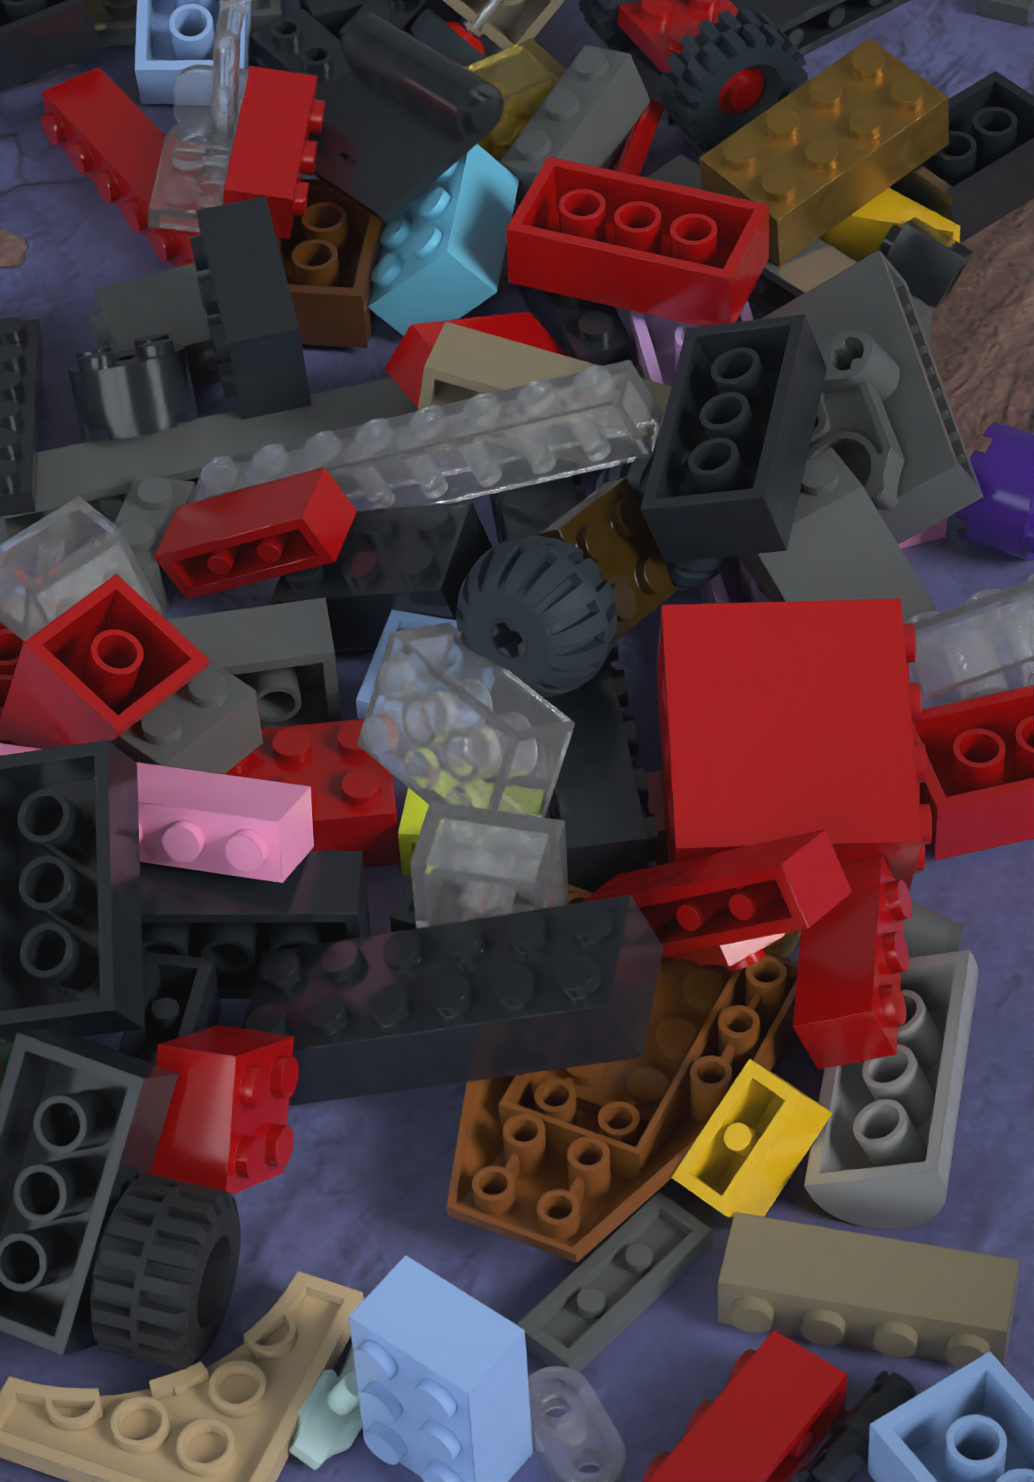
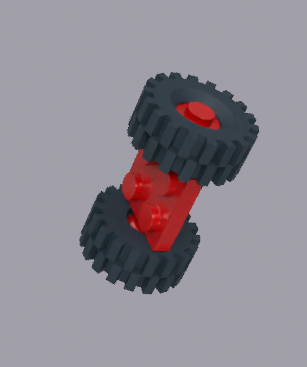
M730 0L578 1L580 11L586 16L584 20L610 50L628 53V50L638 46L662 73L661 84L667 89L660 92L661 100L667 107L665 110L702 151L705 149L710 151L788 96L792 83L806 81L808 78V73L802 68L806 65L805 58L790 39L765 14L759 11L753 14L749 9L744 8L737 9Z

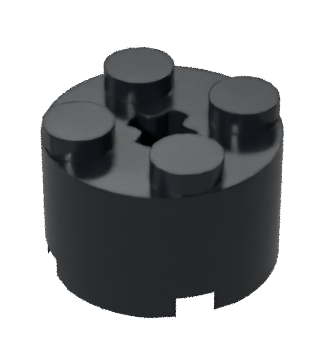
M161 333L135 339V349L114 353L110 345H102L77 351L78 364L69 367L68 374L82 440L96 442L94 430L108 429L110 441L161 432L177 427L175 415L185 412L190 422L199 418L185 346L174 344L173 339L169 338V333Z

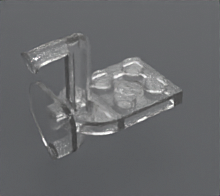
M219 0L220 12L214 34L213 66L191 65L183 69L176 78L174 85V117L179 123L168 131L164 139L149 204L148 227L200 232L196 210L223 205V190L249 69H240V38L244 15L250 11L252 0Z

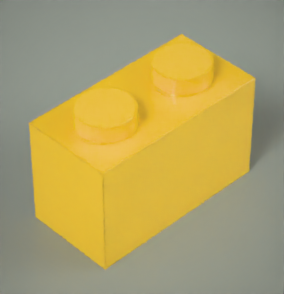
M749 1059L671 1178L731 1219H733L734 1212L765 1217L831 1117L832 1112L776 1074Z

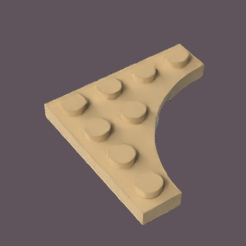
M297 1271L286 1291L269 1312L249 1331L243 1334L244 1343L206 1368L202 1362H198L189 1366L186 1370L182 1369L175 1373L149 1380L150 1389L100 1396L98 1388H63L36 1384L9 1376L0 1391V1458L68 1482H276L290 1455L288 1450L297 1428L298 1411L324 1370H334L351 1337L348 1316L364 1300L363 1292Z

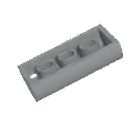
M970 950L909 958L908 970L901 972L900 989L906 1006V1021L903 1025H898L896 1055L824 1069L819 1104L831 1111L832 1115L811 1145L804 1187L817 1205L829 1214L854 1225L893 1230L923 1224L934 1218L942 1210L947 1196L978 982V966Z

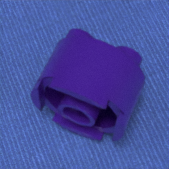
M995 422L982 435L993 439L986 453L974 450L970 458L983 498L956 512V518L966 521V528L956 530L957 536L962 540L1032 561L1034 560V433Z

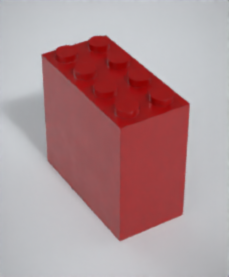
M901 598L662 605L656 668L668 863L826 829L840 864L882 855L895 880L902 879L910 892L914 872L924 871L925 844H931L932 814L930 804H920L919 783L926 782L927 774L924 742L914 743V722H920L921 691L919 682L909 683V663H914L916 658V634L914 623H903Z

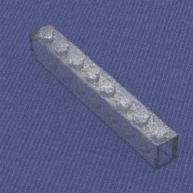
M631 360L606 366L596 365L584 371L548 380L538 379L527 385L494 393L484 392L473 398L441 406L431 405L412 413L387 419L377 418L366 424L333 432L323 431L312 437L283 444L274 443L262 449L230 457H217L204 463L190 503L325 467L357 511L449 504L612 467L622 463L625 464L633 462L634 459L651 457L663 413Z

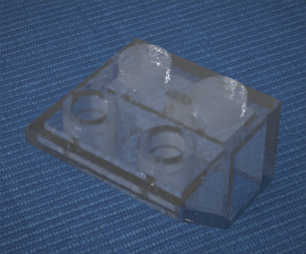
M79 496L0 544V622L24 642L115 574H118L157 612L161 614L162 609L124 532Z

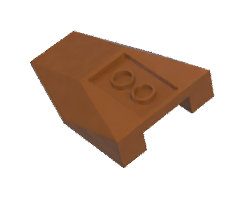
M563 882L548 908L581 903L593 892ZM765 951L766 955L760 961L729 973L708 965L698 966L696 962L662 957L643 1058L467 1082L446 1205L447 1215L577 1263L671 1179L748 1060L751 1059L770 1071L796 1037L797 1033L793 1028L798 962Z

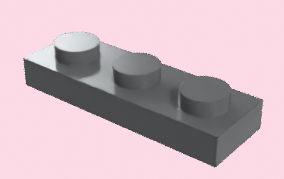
M659 1191L516 1324L525 1330L526 1349L568 1381L573 1380L713 1246V1229Z

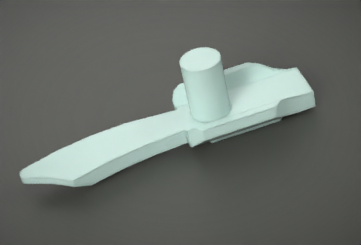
M352 1346L339 1375L337 1376L333 1370H324L298 1411V1424L288 1451L314 1470H317L324 1461L333 1455L347 1450L362 1428Z

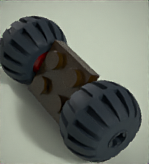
M659 437L636 442L616 454L598 478L593 493L539 533L540 536H522L496 545L484 553L473 565L459 591L456 610L457 629L461 632L460 641L466 654H472L475 659L472 664L483 676L489 674L491 676V683L504 691H511L515 695L534 698L554 697L581 687L600 670L615 641L676 591L688 590L710 581L722 572L733 556L665 563L640 510ZM687 449L681 466L687 465L684 480L679 484V496L700 494V490L688 465V459L692 452Z

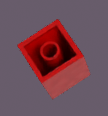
M115 574L23 642L0 719V730L17 746L39 749L104 740L111 741L208 668L210 660L118 574Z

